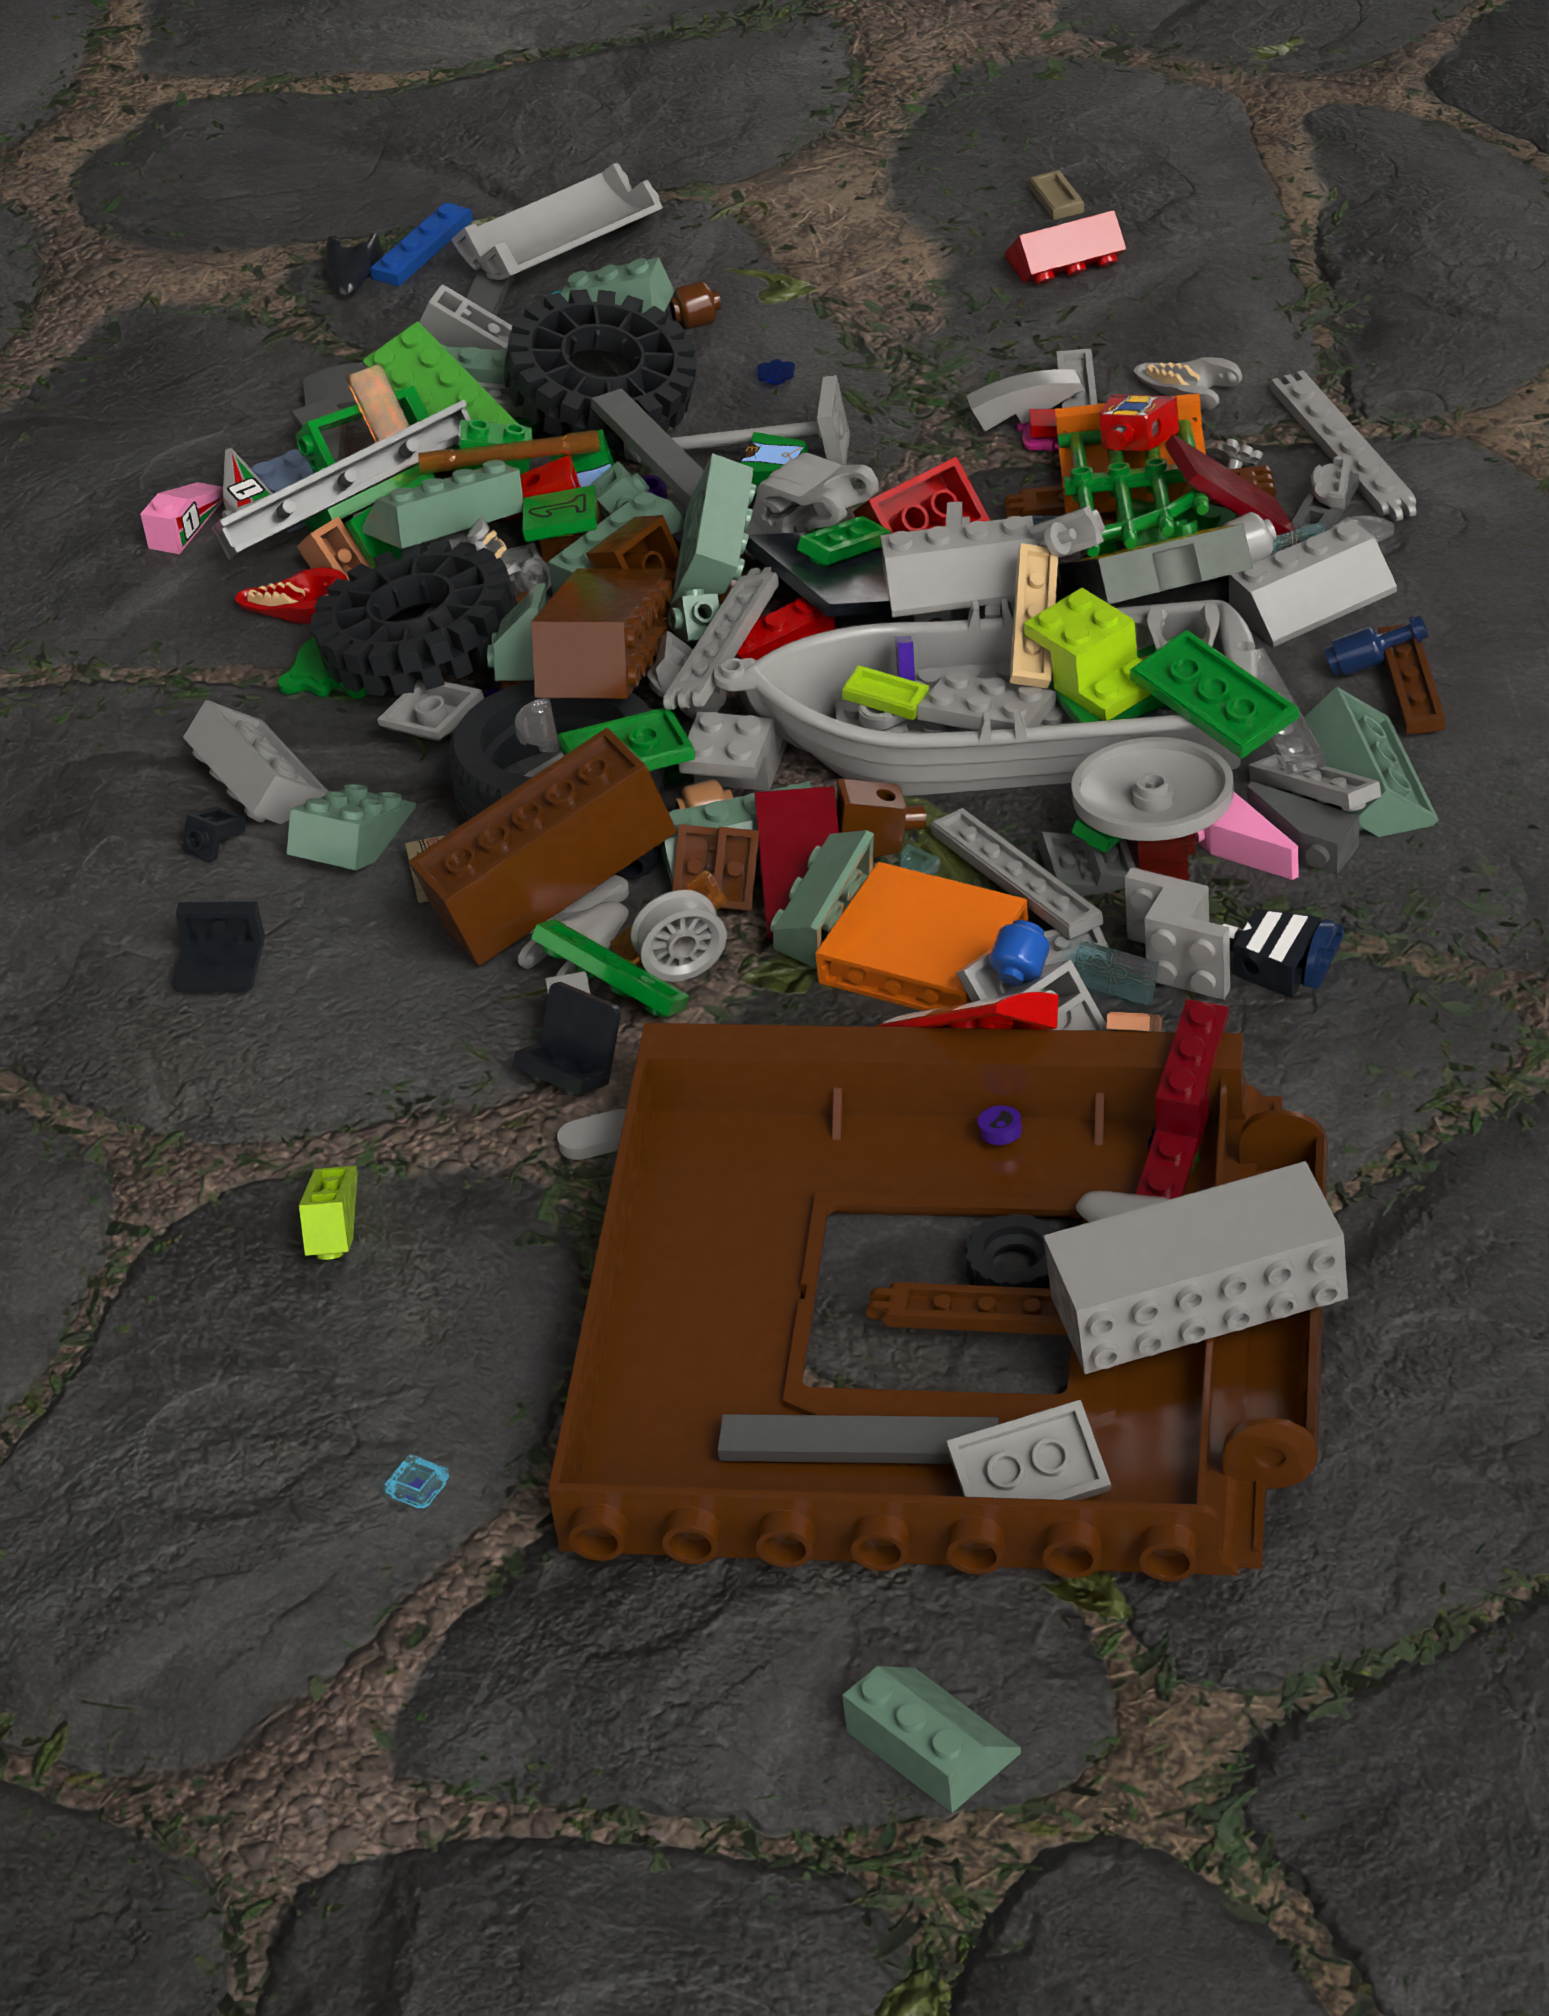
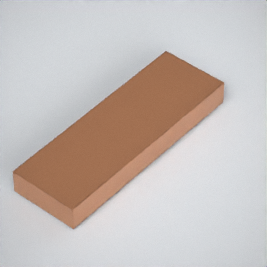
M1110 1012L1107 1014L1106 1029L1161 1032L1162 1017L1156 1014Z

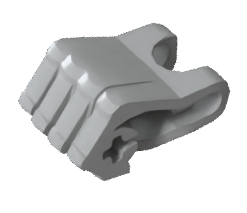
M802 453L795 459L783 464L781 468L772 472L768 479L760 483L757 487V495L751 518L768 534L813 532L817 528L833 526L847 516L845 508L866 502L878 493V479L873 470L866 465H841L810 453ZM852 478L861 479L866 488L854 489L851 484Z

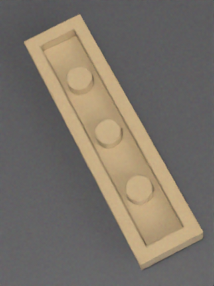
M1020 543L1018 549L1009 683L1048 689L1052 670L1051 652L1025 636L1024 633L1025 621L1054 605L1056 602L1058 557L1053 555L1048 547Z

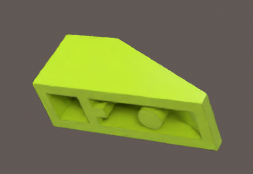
M357 1165L314 1169L299 1204L305 1256L317 1255L318 1259L329 1260L341 1257L343 1252H349L354 1235Z

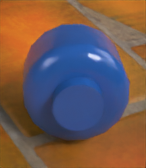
M1015 920L1012 924H1007L999 929L990 953L989 963L999 973L998 978L1009 985L1020 986L1023 982H1030L1041 976L1049 953L1050 943L1044 936L1043 929L1038 925L1024 920Z

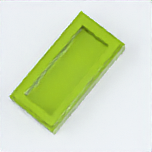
M858 665L842 688V699L914 720L917 716V705L929 693V685Z

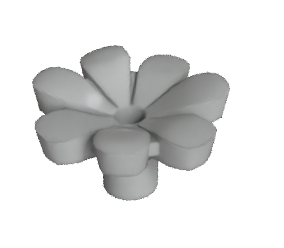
M1228 438L1226 444L1223 442H1217L1216 451L1229 461L1228 469L1242 468V465L1255 467L1263 456V452L1254 450L1250 446L1242 445L1239 447L1238 441Z

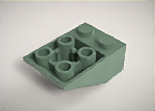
M347 784L344 786V789L326 792L325 796L321 798L307 799L305 804L290 809L287 855L358 870L375 863L414 811L416 802L402 800V795L395 792H380L379 794L367 792L368 787L359 784Z

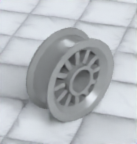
M692 890L672 891L653 899L638 913L631 928L632 945L641 956V961L646 971L668 982L688 980L708 970L721 956L727 940L726 928L722 920L716 915L712 902L705 895Z

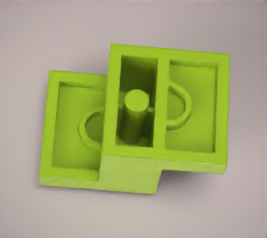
M1080 588L1024 622L1025 636L1051 652L1054 689L1103 721L1113 719L1151 695L1130 680V669L1143 661L1137 657L1135 620L1086 589Z

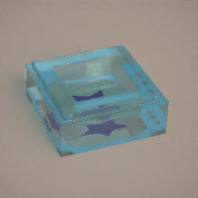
M409 1454L384 1484L387 1496L425 1511L450 1478L447 1468Z

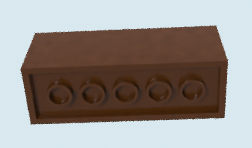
M577 568L531 621L535 698L627 699L634 688L638 687L642 677H645L649 667H652L654 660L657 658L662 636L667 630L673 634L669 627L666 603L671 602L672 584L670 580H665V569Z
M607 727L410 859L408 863L443 927L475 963L481 966L514 942L529 934L535 929L537 924L547 921L617 872L629 866L642 855L660 845L667 838L675 834L677 830L647 766Z

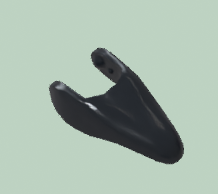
M370 233L367 242H362L354 247L340 246V241L336 235L328 237L324 255V267L337 294L350 295L354 293L371 273L370 268L384 256L378 233Z

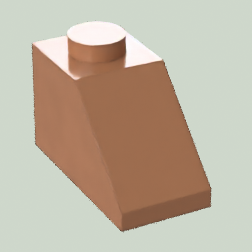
M339 517L310 533L297 545L298 550L311 569L321 567L340 570L348 581L350 580L347 572L362 563L371 568Z

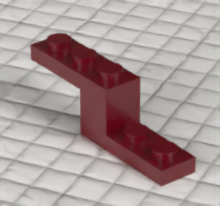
M1186 999L1155 1096L1156 1131L1136 1191L1137 1195L1158 1196L1167 1199H1174L1185 1195L1209 1117V1081L1229 1019V1006Z

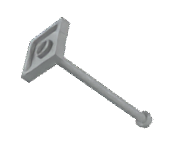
M837 375L826 376L822 379L817 421L673 437L672 439L685 451L750 443L754 432L787 438L819 435V438H822L827 460L846 465L850 431ZM624 442L626 460H633L634 463L641 462V458Z

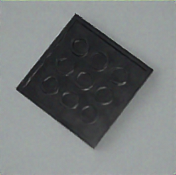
M812 532L749 535L745 549L766 567H771L773 573L776 572L779 578L826 617L891 613L881 547L828 566H823L812 562L809 558L810 556L797 550L800 537Z

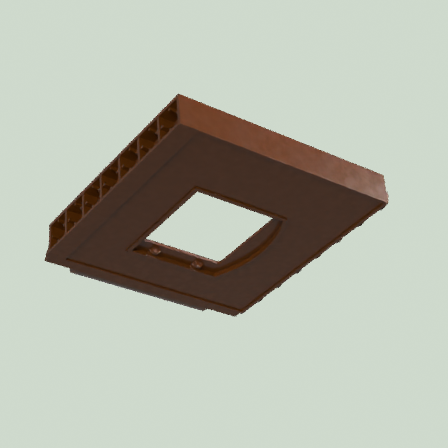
M644 1023L548 1488L559 1551L576 1552L584 1558L596 1561L611 1560L621 1554L669 1555L671 1558L687 1564L706 1563L714 1557L760 1558L772 1565L785 1568L798 1567L809 1560L857 1562L863 1567L876 1571L894 1570L903 1564L952 1565L962 1572L976 1575L991 1573L999 1567L1048 1569L1054 1574L1067 1578L1085 1577L1095 1571L1144 1572L1148 1576L1161 1581H1180L1192 1574L1238 1576V1568L1262 1569L1266 1489L1285 1488L1303 1482L1314 1470L1318 1458L1323 1306L1088 1374H1084L1071 1344L1068 1386L1061 1394L808 1387L803 1383L827 1220L831 1213L997 1217L1000 1215L1003 1217L1018 1213V1215L1026 1216V1214L1032 1215L1034 1218L1081 1219L1082 1224L1089 1223L1076 1209L1078 1200L1085 1193L1090 1191H1112L1136 1194L1156 1131L1155 1096L1176 1032ZM1224 1033L1209 1081V1117L1198 1149L1199 1162L1194 1165V1173L1190 1176L1185 1195L1306 1161L1326 1199L1328 1140L1325 1130L1315 1119L1301 1112L1282 1110L1283 1096H1261V1092L1248 1084L1244 1076L1243 1033ZM994 1106H1009L1016 1109L1021 1115L1022 1133L1020 1137L1005 1145H993L982 1140L979 1135L978 1117L984 1110ZM1081 1400L1111 1482V1491L1083 1500L964 1497L952 1464L719 1461L718 1444L722 1415L999 1417V1424Z

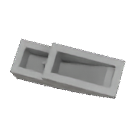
M1052 369L1011 376L986 385L966 395L977 420L984 431H987L1014 414L1017 415L1023 425L1029 421V409H1051L1080 392L1084 387L1075 369Z

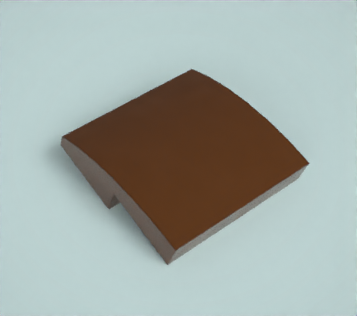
M679 824L672 891L698 888L701 894L713 902L715 909L751 911L759 831L720 826L719 828Z

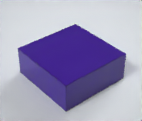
M895 636L897 676L915 681L913 640L911 636Z

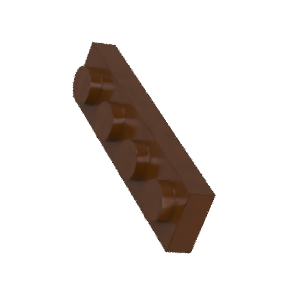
M1407 624L1378 627V634L1386 633ZM1416 638L1387 648L1384 652V662L1406 735L1445 730V715L1422 642L1418 643Z

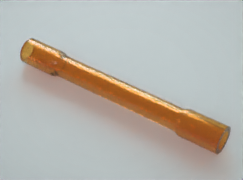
M598 430L568 433L559 437L457 450L442 449L419 452L418 461L421 474L450 471L460 467L483 465V463L491 460L507 462L562 454L576 455L600 452Z

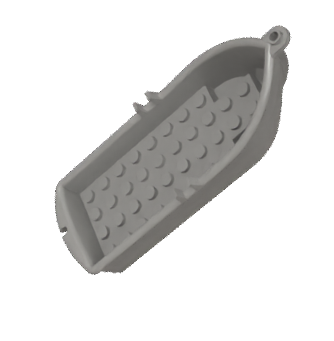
M1007 598L1001 599L1003 617L980 619L978 601H972L968 620L879 623L835 629L788 643L771 651L757 661L753 658L727 659L714 670L716 685L728 691H745L759 717L773 718L775 733L795 747L811 753L844 779L897 784L900 786L903 796L1072 783V777L1077 767L1094 752L1121 741L1145 737H1170L1192 741L1217 752L1227 761L1231 770L1241 765V758L1167 705L1131 719L1074 723L1056 701L1055 707L1040 725L1034 727H1027L1020 710L1013 709L1014 728L991 730L988 711L983 712L978 731L917 720V716L914 720L909 719L885 730L868 729L860 723L858 716L859 704L842 699V688L858 665L897 676L895 636H911L914 646L915 680L929 685L930 691L947 672L954 671L966 672L969 676L985 679L1001 678L1009 683L1014 614ZM1203 600L1162 604V608L1167 611V617L1163 621L1165 622L1163 626V637L1165 640L1176 637L1185 630L1203 639L1206 634L1205 624H1203L1205 619L1201 616L1200 610L1205 606V602H1214L1218 607L1220 620L1213 648L1257 678V654L1254 651L1255 644L1246 622L1229 603L1221 600ZM1152 605L1119 607L1116 609L1128 616H1143L1147 618ZM1051 670V682H1052V681H1053V673H1052V670Z

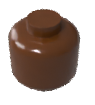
M704 281L677 287L669 302L673 321H677L686 329L714 323L716 311L721 310V302L717 290L711 291Z

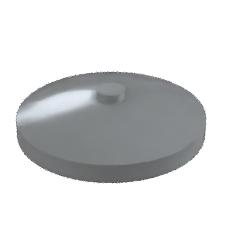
M1170 737L1130 739L1111 744L1094 752L1077 767L1071 783L1072 803L1076 813L1086 824L1110 836L1137 841L1175 839L1209 827L1228 811L1234 795L1233 773L1227 761L1217 752L1192 741Z

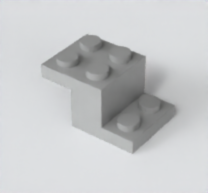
M698 712L688 735L694 747L695 760L679 763V772L693 774L694 784L707 780H716L722 787L768 791L771 788L788 742L775 733L773 718L757 717L754 715L721 714L717 712Z
M1131 867L1125 876L1127 939L1145 944L1146 964L1156 968L1154 978L1150 979L1147 977V980L1225 1000L1230 991L1229 927L1209 922V886ZM1146 966V969H1149V973H1146V975L1153 977L1154 972H1152V975H1150V970L1154 971V969Z
M992 948L956 972L972 1002L1025 992L1058 994L1057 1028L1050 1030L1110 1031V1029H1106L1107 1024L1071 959L1044 965L1041 976L1038 979L1023 982L1020 986L1006 984L998 978L999 973L989 963Z

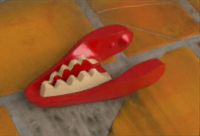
M313 568L300 571L280 582L241 590L236 594L235 601L241 608L291 623H311L312 614L316 613L314 607L318 601L316 599L328 594L327 588L337 579L347 581L348 579L340 570L334 568Z

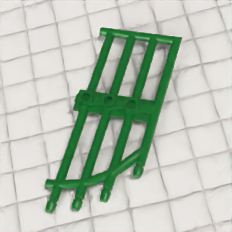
M1187 419L1179 420L1180 431L1175 435H1179L1180 439L1196 448L1190 421ZM1100 429L1057 434L1059 448L1070 447L1073 469L1070 471L1071 475L1063 477L1065 496L1072 495L1073 500L1078 502L1079 509L1090 505L1092 511L1094 510L1093 499H1095L1096 492L1110 491V496L1116 499L1119 522L1104 525L1105 531L1101 533L1104 541L1122 537L1123 544L1127 548L1133 549L1138 543L1137 533L1159 525L1160 532L1164 536H1171L1175 531L1173 520L1175 517L1193 506L1199 515H1205L1209 511L1210 506L1207 495L1190 486L1191 491L1170 503L1168 495L1169 485L1186 482L1176 464L1168 465L1167 460L1161 458L1159 446L1145 451V467L1130 469V464L1124 462L1122 450L1114 451L1107 449L1110 463L1107 467L1108 471L1093 473V469L1087 465L1084 445L1101 444ZM1147 487V492L1153 494L1156 510L1134 518L1130 497L1132 489ZM1100 544L1085 549L1086 554L1090 557L1098 556Z

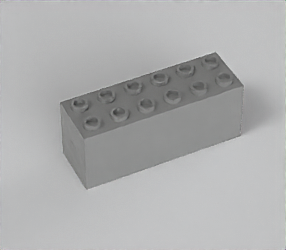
M1306 1161L1043 1236L1052 1300L1084 1374L1108 1369L1119 1364L1153 1356L1164 1351L1198 1343L1206 1339L1240 1331L1251 1326L1348 1299L1344 1234Z

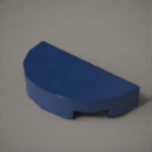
M1322 920L1315 931L1305 968L1304 986L1318 989L1321 986L1344 938V928L1341 924L1335 923L1334 920Z

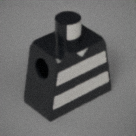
M1257 909L1253 911L1244 928L1223 924V926L1229 927L1230 951L1234 952V973L1239 978L1293 998L1304 979L1310 945L1315 931L1321 922V917Z

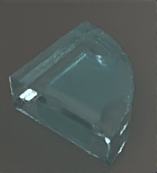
M907 844L901 853L900 867L930 875H934L941 869L940 858L910 844Z

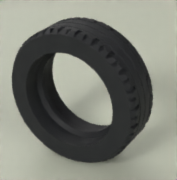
M534 680L507 687L486 697L471 708L462 718L453 732L449 744L454 795L459 812L468 821L531 779L532 777L514 774L504 769L527 756L560 749L557 734L652 711V709L632 692L627 699L535 698ZM665 767L649 771L660 796L664 791L666 782Z

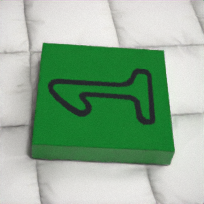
M595 485L530 496L523 499V534L525 542L597 529V493Z

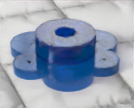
M774 359L770 363H762L757 367L758 379L760 381H767L772 385L782 384L794 377L795 364L790 361L782 362L780 359Z

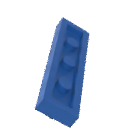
M454 203L442 204L370 268L372 279L399 287L450 242L456 234L473 221L472 210L457 206Z

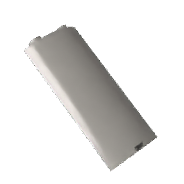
M614 163L600 174L480 226H477L475 223L469 225L451 240L461 256L475 270L483 269L487 272V278L502 280L655 213L663 207L657 192L652 188L648 180L639 183L632 189L626 173L622 171L618 163Z

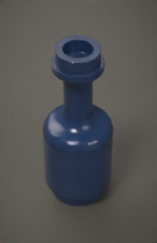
M1422 616L1409 617V624L1383 634L1376 633L1372 627H1366L1332 640V645L1324 647L1334 676L1340 674L1348 676L1382 663L1385 650L1413 638H1416L1418 643L1422 642V639L1429 637Z

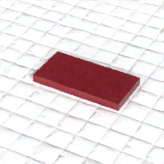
M1174 434L1164 443L1168 453L1190 486L1206 494L1239 516L1254 512L1263 520L1269 519L1275 528L1277 539L1283 543L1291 541V535L1288 533L1291 531H1295L1294 540L1296 537L1301 538L1300 535H1296L1298 532L1275 497Z
M834 786L754 792L757 830L759 831L758 841L767 939H773V932L770 931L772 920L779 909L785 911L791 901L789 894L795 880L798 877L804 878L809 868L807 865L814 848L817 845L822 847L829 834L839 833Z

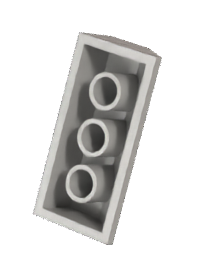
M1032 515L1024 517L1011 516L1001 520L973 521L963 525L935 526L925 530L898 531L893 534L880 535L883 570L892 617L971 607L972 601H978L979 606L1002 603L1001 599L1005 598L1009 602H1014L1017 554L1020 543L1038 545L1036 538L1029 529L1034 526Z
M1354 520L1342 523L1289 548L1278 551L1263 560L1252 563L1253 569L1229 575V604L1240 614L1247 626L1272 647L1397 592V585L1375 537Z
M205 700L183 736L194 749L192 754L211 768L209 773L215 779L223 782L228 787L226 792L232 798L241 802L245 806L244 812L258 822L263 823L267 819L283 824L289 821L291 808L305 804L307 799L321 798L325 796L326 792H329L265 722L258 718Z

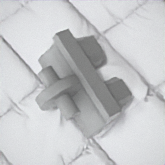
M1090 505L1029 528L1039 546L1048 547L1049 551L1058 558L1104 542L1101 533L1105 531V526L1099 511H1092Z

